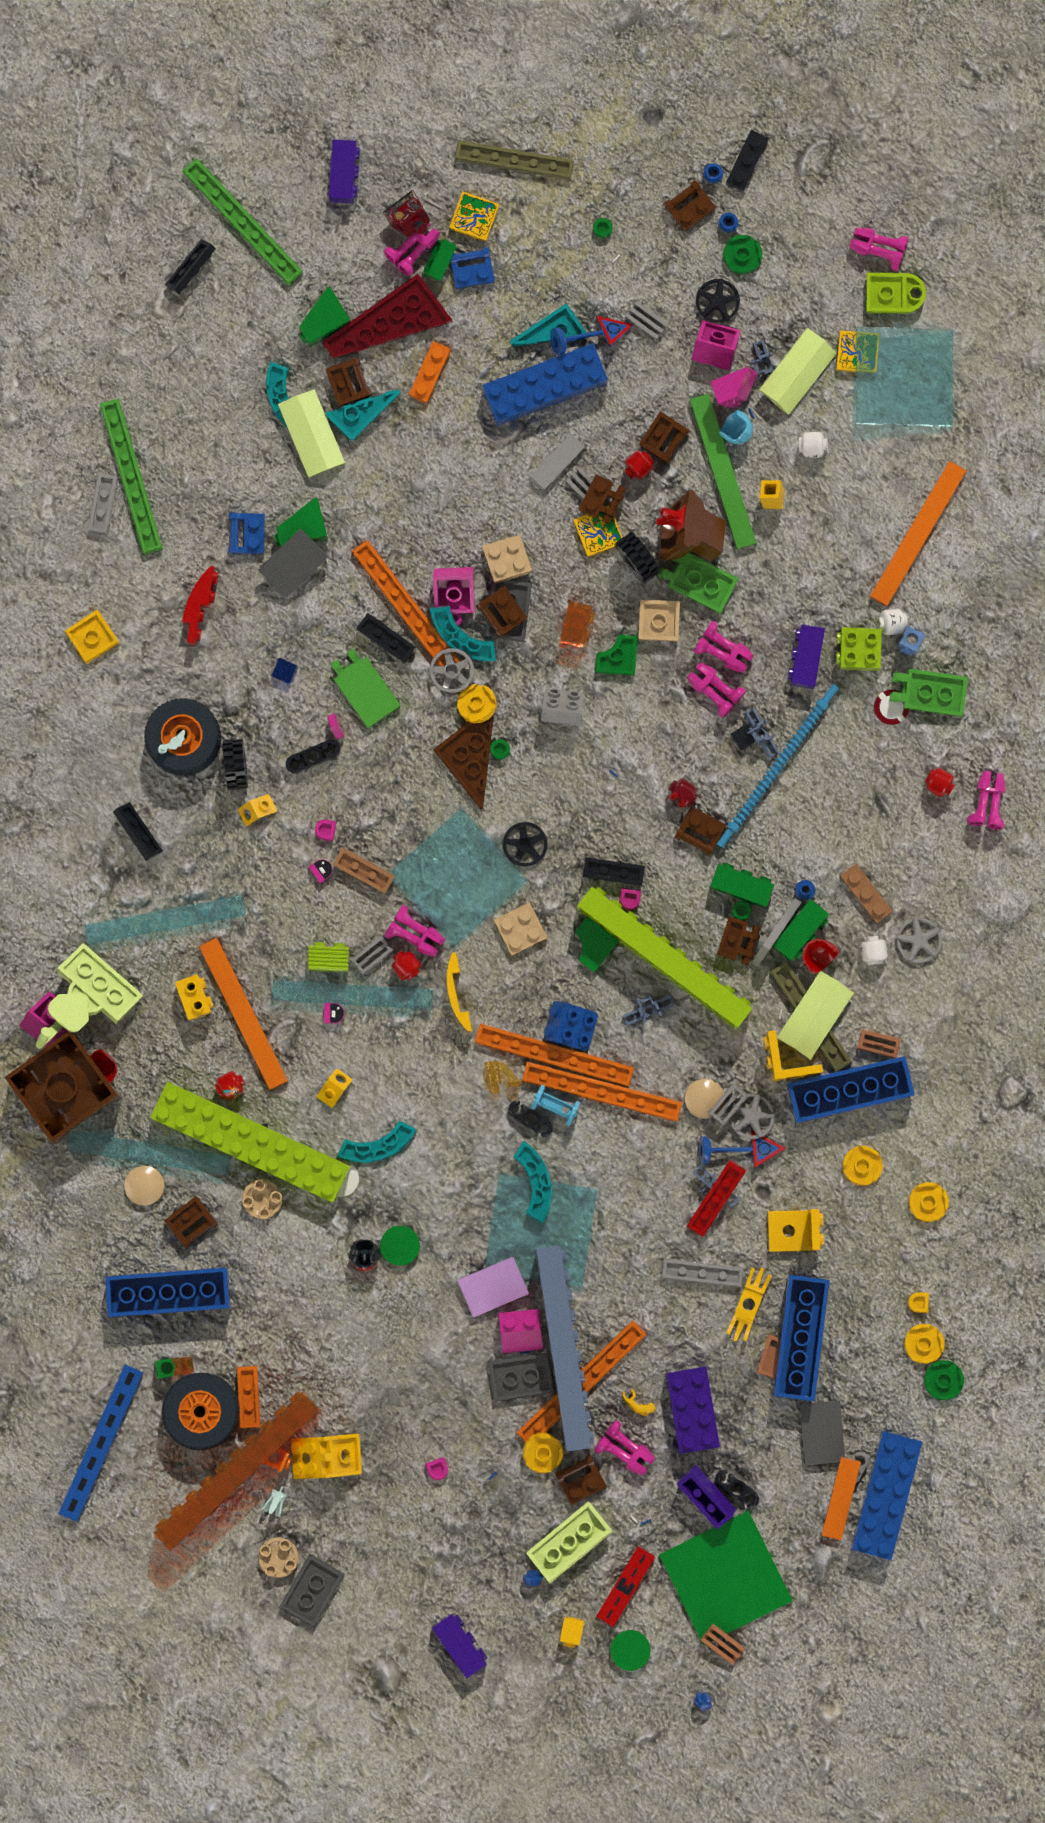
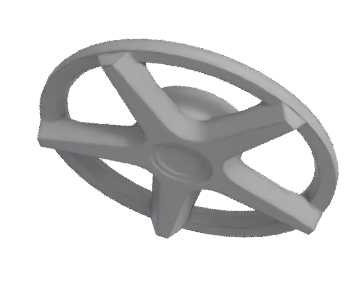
M454 648L445 649L436 654L431 661L430 677L434 685L443 692L457 693L467 688L472 682L474 665L471 658L462 650ZM450 652L460 653L466 659L454 663ZM445 653L446 665L434 666L437 658ZM470 664L471 674L467 680L460 671ZM433 672L445 675L443 686L437 683ZM453 679L464 684L457 689H448Z
M914 918L902 925L897 935V946L900 953L909 961L923 963L933 959L940 951L942 945V936L939 928L932 921L925 918ZM919 922H925L934 929L923 933ZM913 923L914 934L901 935L904 928ZM937 934L938 946L934 950L928 943V940ZM900 941L912 944L909 956L903 951ZM921 948L931 955L925 959H914Z
M747 1094L749 1095L747 1098H753L750 1108L747 1109L740 1106L737 1111L744 1118L735 1126L732 1115L730 1124L738 1135L747 1139H757L763 1137L771 1130L774 1124L775 1113L767 1099L758 1094ZM738 1098L733 1103L731 1109L735 1106V1104L739 1101L740 1098ZM759 1099L769 1107L770 1112L758 1111ZM771 1118L768 1128L762 1133L759 1121ZM747 1125H751L756 1135H746L740 1132V1130Z

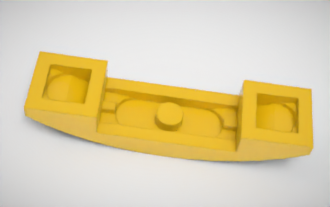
M454 952L451 954L447 969L448 996L455 1016L463 1028L470 1033L472 1028L468 1011L460 1013L453 975L460 973L457 955Z

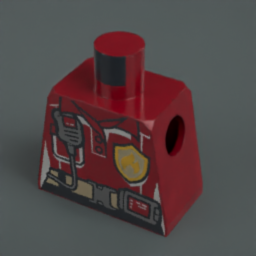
M413 190L383 211L390 226L407 237H411L416 232L424 234L427 231V224L430 222V219Z

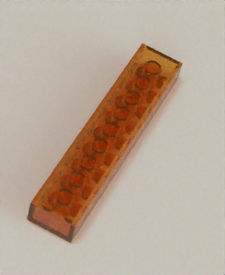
M297 1391L289 1399L291 1403L287 1407L282 1405L274 1413L276 1417L272 1421L268 1419L259 1427L260 1433L257 1435L254 1433L244 1441L246 1446L243 1449L237 1448L229 1456L231 1460L228 1463L222 1462L214 1470L216 1474L213 1477L209 1475L199 1484L202 1488L198 1491L194 1489L184 1498L187 1502L183 1506L178 1504L170 1511L172 1516L168 1520L163 1518L155 1526L157 1530L154 1534L170 1551L321 1409L305 1391L302 1393Z

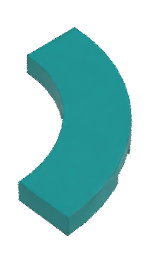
M270 361L266 377L268 399L274 414L287 428L278 404L289 399L286 388L289 368Z
M450 606L430 608L434 626L446 644L451 648L462 650L471 659L487 662L496 661L494 641L479 640L466 634L455 622Z
M399 1120L393 1130L379 1140L360 1143L345 1139L336 1157L356 1163H370L386 1159L400 1151L411 1140L417 1129Z
M523 1141L513 1158L523 1166L531 1182L532 1195L526 1214L543 1224L551 1204V1179L541 1156L532 1146Z

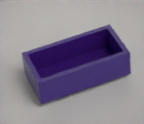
M707 1367L667 1372L666 1378L679 1453L720 1447Z

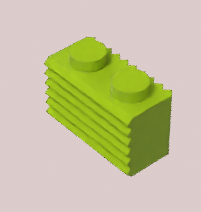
M313 942V946H309L308 971L348 973L350 948L345 947V943H333V947L325 946L323 942Z

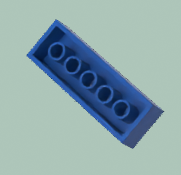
M592 343L483 384L482 388L496 426L605 386L608 384V378L595 345Z
M906 1056L786 1084L795 1124L915 1096Z
M228 1268L105 1277L108 1317L231 1308Z
M788 1275L773 1396L815 1401L830 1280Z
M881 1430L850 1549L892 1561L922 1441Z

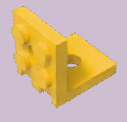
M776 1030L768 1031L765 1034L763 1046L764 1050L768 1049L769 1054L766 1058L767 1070L771 1069L773 1081L820 1075L823 1073L822 1064L782 1070Z
M819 1209L768 1211L769 1252L821 1250L820 1246H824V1234H820V1226L823 1225V1213H819ZM786 1225H791L794 1228L793 1236L786 1237L783 1234V1228Z
M359 1433L291 1438L293 1479L330 1478L362 1474ZM342 1451H344L345 1454L344 1460L341 1457Z

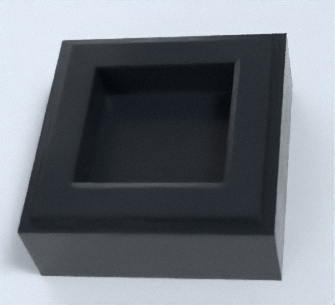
M748 724L743 725L730 734L740 751L755 742L752 734L747 733L750 731Z

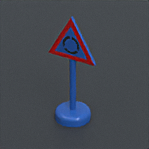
M596 316L601 330L566 337L561 328H552L550 332L551 346L554 353L558 356L566 352L567 342L604 335L611 347L634 324Z
M751 1130V1136L756 1135V1133L753 1130ZM706 1136L700 1137L698 1145L701 1165L710 1162L711 1153L753 1152L754 1169L786 1149L764 1136L752 1139V1147L711 1148L710 1139Z

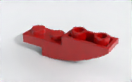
M210 566L199 578L184 610L182 623L183 625H189L187 638L189 646H196L197 641H201L202 630L199 629L200 622L204 621L205 610H202V608L210 609L211 603L214 604L216 592H213V586L218 583L219 576L215 566Z

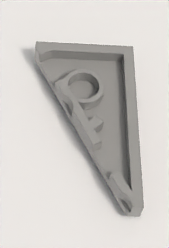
M795 897L778 924L773 922L767 931L770 934L769 937L764 936L758 944V947L761 949L751 962L756 967L760 965L802 903L800 899Z

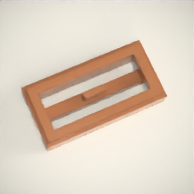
M862 1029L857 1049L895 1059L897 1058L901 1039ZM865 1035H868L879 1039L895 1042L896 1044L895 1046L876 1042L873 1040L865 1039L864 1037ZM863 1043H867L882 1048L894 1050V1052L892 1054L881 1050L865 1047L862 1045Z
M712 1624L701 1638L703 1643L732 1665L745 1650L744 1646L715 1624ZM712 1631H716L738 1648L737 1651L716 1637ZM707 1638H712L719 1645H721L723 1648H725L727 1651L733 1654V1656L730 1657L728 1654H726L724 1651H722L720 1648H718L716 1645L710 1642Z

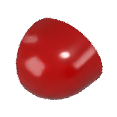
M814 939L805 946L803 960L807 968L812 973L817 974L834 961L839 955L840 950L827 940Z
M102 1049L96 1050L90 1056L111 1083L117 1076V1063Z

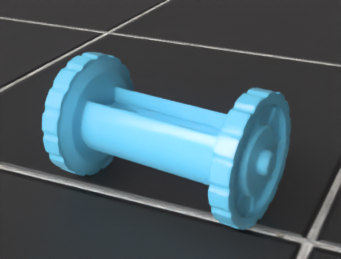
M541 1085L538 1093L534 1095L535 1099L531 1109L535 1110L539 1105L567 1118L566 1125L570 1126L573 1118L578 1114L576 1111L581 1102L576 1101L574 1105H571L545 1093V1085ZM564 1107H567L569 1109V1112L564 1113L562 1109Z

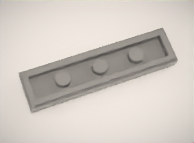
M663 1258L661 1278L742 1288L744 1268Z

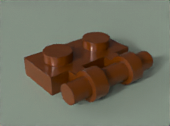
M596 474L578 511L597 519L599 513L605 514L602 521L609 524L617 513L616 509L619 503L624 499L623 494L626 488L619 485L616 492L612 491L611 488L614 482ZM607 496L612 498L609 507L603 506Z
M729 917L716 955L736 961L737 955L740 954L743 955L741 963L749 966L751 958L753 959L755 954L753 951L756 942H759L761 927L753 925L752 931L749 932L746 931L748 922ZM743 937L749 939L746 949L740 947Z

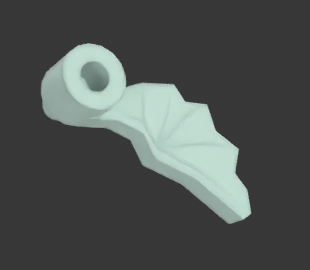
M182 730L177 736L172 738L170 743L160 745L158 752L164 754L167 749L175 750L177 747H181L182 742L185 740V730Z

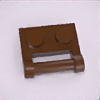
M696 180L692 181L688 188L672 200H667L663 203L664 207L684 232L716 209V206ZM694 192L698 195V197L677 212L675 206Z
M354 358L325 369L339 407L373 395L371 389L367 387L360 368L361 362L359 358ZM349 368L353 369L359 385L360 392L355 393L347 369Z
M660 411L640 441L639 446L659 458L662 462L669 464L676 448L690 431ZM674 428L678 432L663 453L660 451V448Z
M505 586L475 606L478 611L483 613L496 631L495 635L498 639L527 620V616ZM493 604L507 625L505 627L500 625L488 608V605Z
M691 806L674 838L679 841L682 839L704 851V854L710 857L726 824ZM686 828L711 840L710 844L708 845L685 833Z
M197 1196L164 1220L186 1249L211 1227L215 1228L219 1225ZM204 1216L207 1221L185 1238L182 1232Z
M590 1454L585 1456L584 1460L561 1472L558 1470L554 1473L570 1505L607 1487ZM590 1466L591 1472L568 1484L565 1482V1478Z

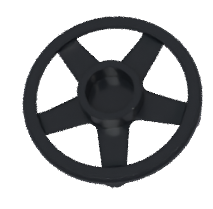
M709 280L697 292V310L703 318L710 322L722 323L728 321L739 309L740 295L735 286L726 280ZM717 283L714 294L703 290L706 286ZM723 284L729 286L735 295H723ZM700 296L710 302L703 312L699 305ZM736 301V307L732 314L729 315L725 304ZM716 309L719 310L724 319H712L707 315Z
M530 822L517 823L511 826L504 835V853L515 865L523 867L535 865L546 854L548 846L547 837L544 831L536 824ZM525 825L536 828L540 834L528 837ZM519 827V839L507 838L513 829ZM543 839L544 849L540 855L533 845ZM506 844L518 848L514 859L509 855ZM525 853H529L536 859L529 863L520 862Z

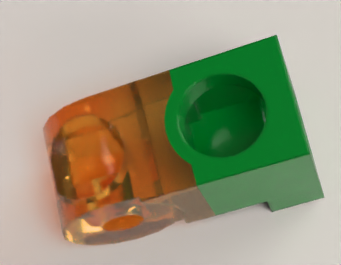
M192 1356L155 1361L157 1379L194 1372Z

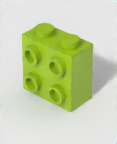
M842 627L841 632L837 633L836 641L837 645H840V652H836V664H839V670L879 671L881 669L882 629Z

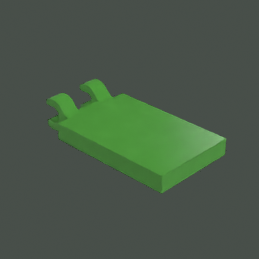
M691 553L686 554L680 559H670L669 561L676 563L672 572L665 568L660 569L661 571L657 576L669 581L668 588L718 614H721L739 579Z
M351 649L347 652V655L353 663L344 669L338 660H335L330 665L338 675L334 679L335 683L369 729L401 705L367 657L361 660L356 651Z
M910 668L907 674L894 672L892 682L903 683L902 693H890L889 701L902 702L903 709L963 717L968 677Z

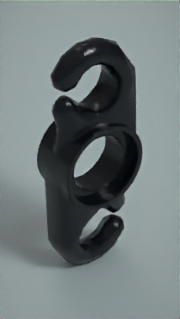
M516 1100L510 1103L508 1111L515 1120L525 1127L533 1129L536 1133H540V1126L546 1124L548 1130L541 1133L542 1137H547L552 1133L553 1126L548 1119L535 1110L527 1108L525 1104L521 1105L520 1113H514L513 1108L516 1105H520V1101ZM528 1113L535 1114L537 1118L536 1122L532 1125L525 1122L524 1118Z
M718 1471L715 1480L720 1488L732 1497L740 1500L742 1504H746V1497L748 1495L754 1496V1502L748 1503V1508H754L758 1505L759 1496L755 1490L743 1481L736 1479L732 1474L728 1475V1482H721V1476L728 1474V1471ZM735 1483H740L743 1486V1492L739 1495L732 1493L731 1488Z

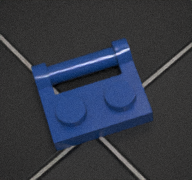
M489 247L479 251L453 254L451 265L456 289L495 283ZM479 258L485 259V263L458 267L457 263Z
M229 513L231 530L228 553L264 554L265 514ZM239 521H244V547L238 546Z

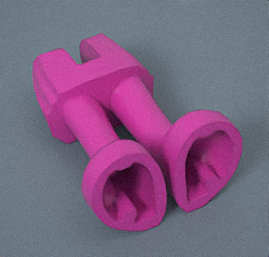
M430 223L427 224V230H428V229L430 228V226H431ZM436 228L431 230L426 236L416 232L411 237H408L398 248L387 247L383 250V253L393 265L397 264L400 272L409 277L413 274L412 266L416 259L426 249H432L441 233ZM418 242L419 244L410 255L400 261L403 255Z
M855 228L853 236L860 240L852 239L849 248L863 256L871 254L883 257L890 261L891 269L898 272L909 237L888 238L875 234L874 229ZM873 243L886 245L895 248L897 251L887 250L873 245Z
M712 620L703 636L716 642L731 653L728 654L716 648L703 637H701L693 652L696 654L709 653L725 662V667L744 673L747 666L736 659L737 655L748 662H751L754 655L742 643L735 644L721 636L717 631V623Z
M699 662L695 669L705 678L701 680L693 672L686 678L698 693L703 692L717 705L718 716L723 719L734 706L720 697L709 684L721 691L734 705L741 700L746 690L743 687L737 689L728 687L716 676V670Z
M983 771L977 785V789L980 791L978 807L974 814L968 816L967 824L972 826L985 825L988 797L992 795L987 827L1002 830L1004 828V821L999 815L1001 794L1005 793L1004 774L996 773L994 786L990 788L991 772Z
M402 904L394 920L407 925L422 937L420 938L410 933L394 921L388 927L384 937L387 939H391L394 936L401 937L415 945L418 952L436 957L439 951L426 942L428 939H431L432 942L442 946L446 939L432 926L427 928L412 919L408 914V907Z
M615 1419L605 1434L618 1441L632 1454H628L613 1444L604 1435L595 1446L594 1451L599 1454L604 1451L610 1452L626 1463L628 1470L644 1476L648 1469L640 1462L638 1463L637 1459L641 1457L642 1460L652 1465L656 1458L643 1444L639 1446L628 1439L620 1430L621 1423Z

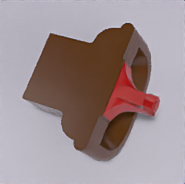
M692 489L677 499L669 508L664 507L661 509L660 515L662 517L657 519L656 524L660 526L658 555L662 560L680 559L692 551L712 561L723 553L726 521L706 511L702 500L695 495Z

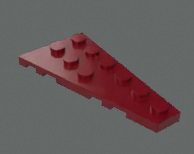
M416 274L325 339L322 344L332 358L337 359L452 323L453 320L419 274Z

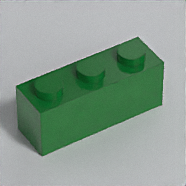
M725 862L722 865H717L709 887L710 889L766 909L775 885L771 883V879L760 876V879L753 877L752 872L744 869L741 872L734 870L733 865Z
M810 899L772 945V948L789 962L793 958L797 961L803 953L801 948L805 943H809L816 938L814 932L818 928L822 930L829 922L827 919L829 913Z

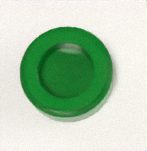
M600 218L594 222L593 233L597 238L606 239L612 234L613 226L608 219Z
M495 740L491 744L490 753L493 758L503 760L510 754V746L505 740Z
M738 901L733 905L732 915L735 919L745 921L751 916L752 908L748 902Z

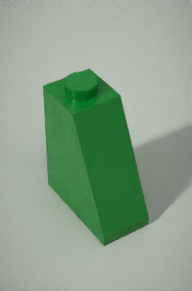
M330 286L326 288L299 326L301 333L298 335L303 344L307 343L309 347L328 338L350 322L348 315Z
M313 498L276 528L277 534H274L276 546H282L300 528L314 542L328 539L318 498Z

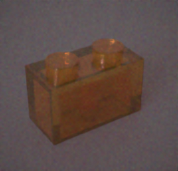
M569 601L560 637L561 643L582 648L584 642L588 643L591 633L587 631L589 623L593 624L595 612H592L593 606Z

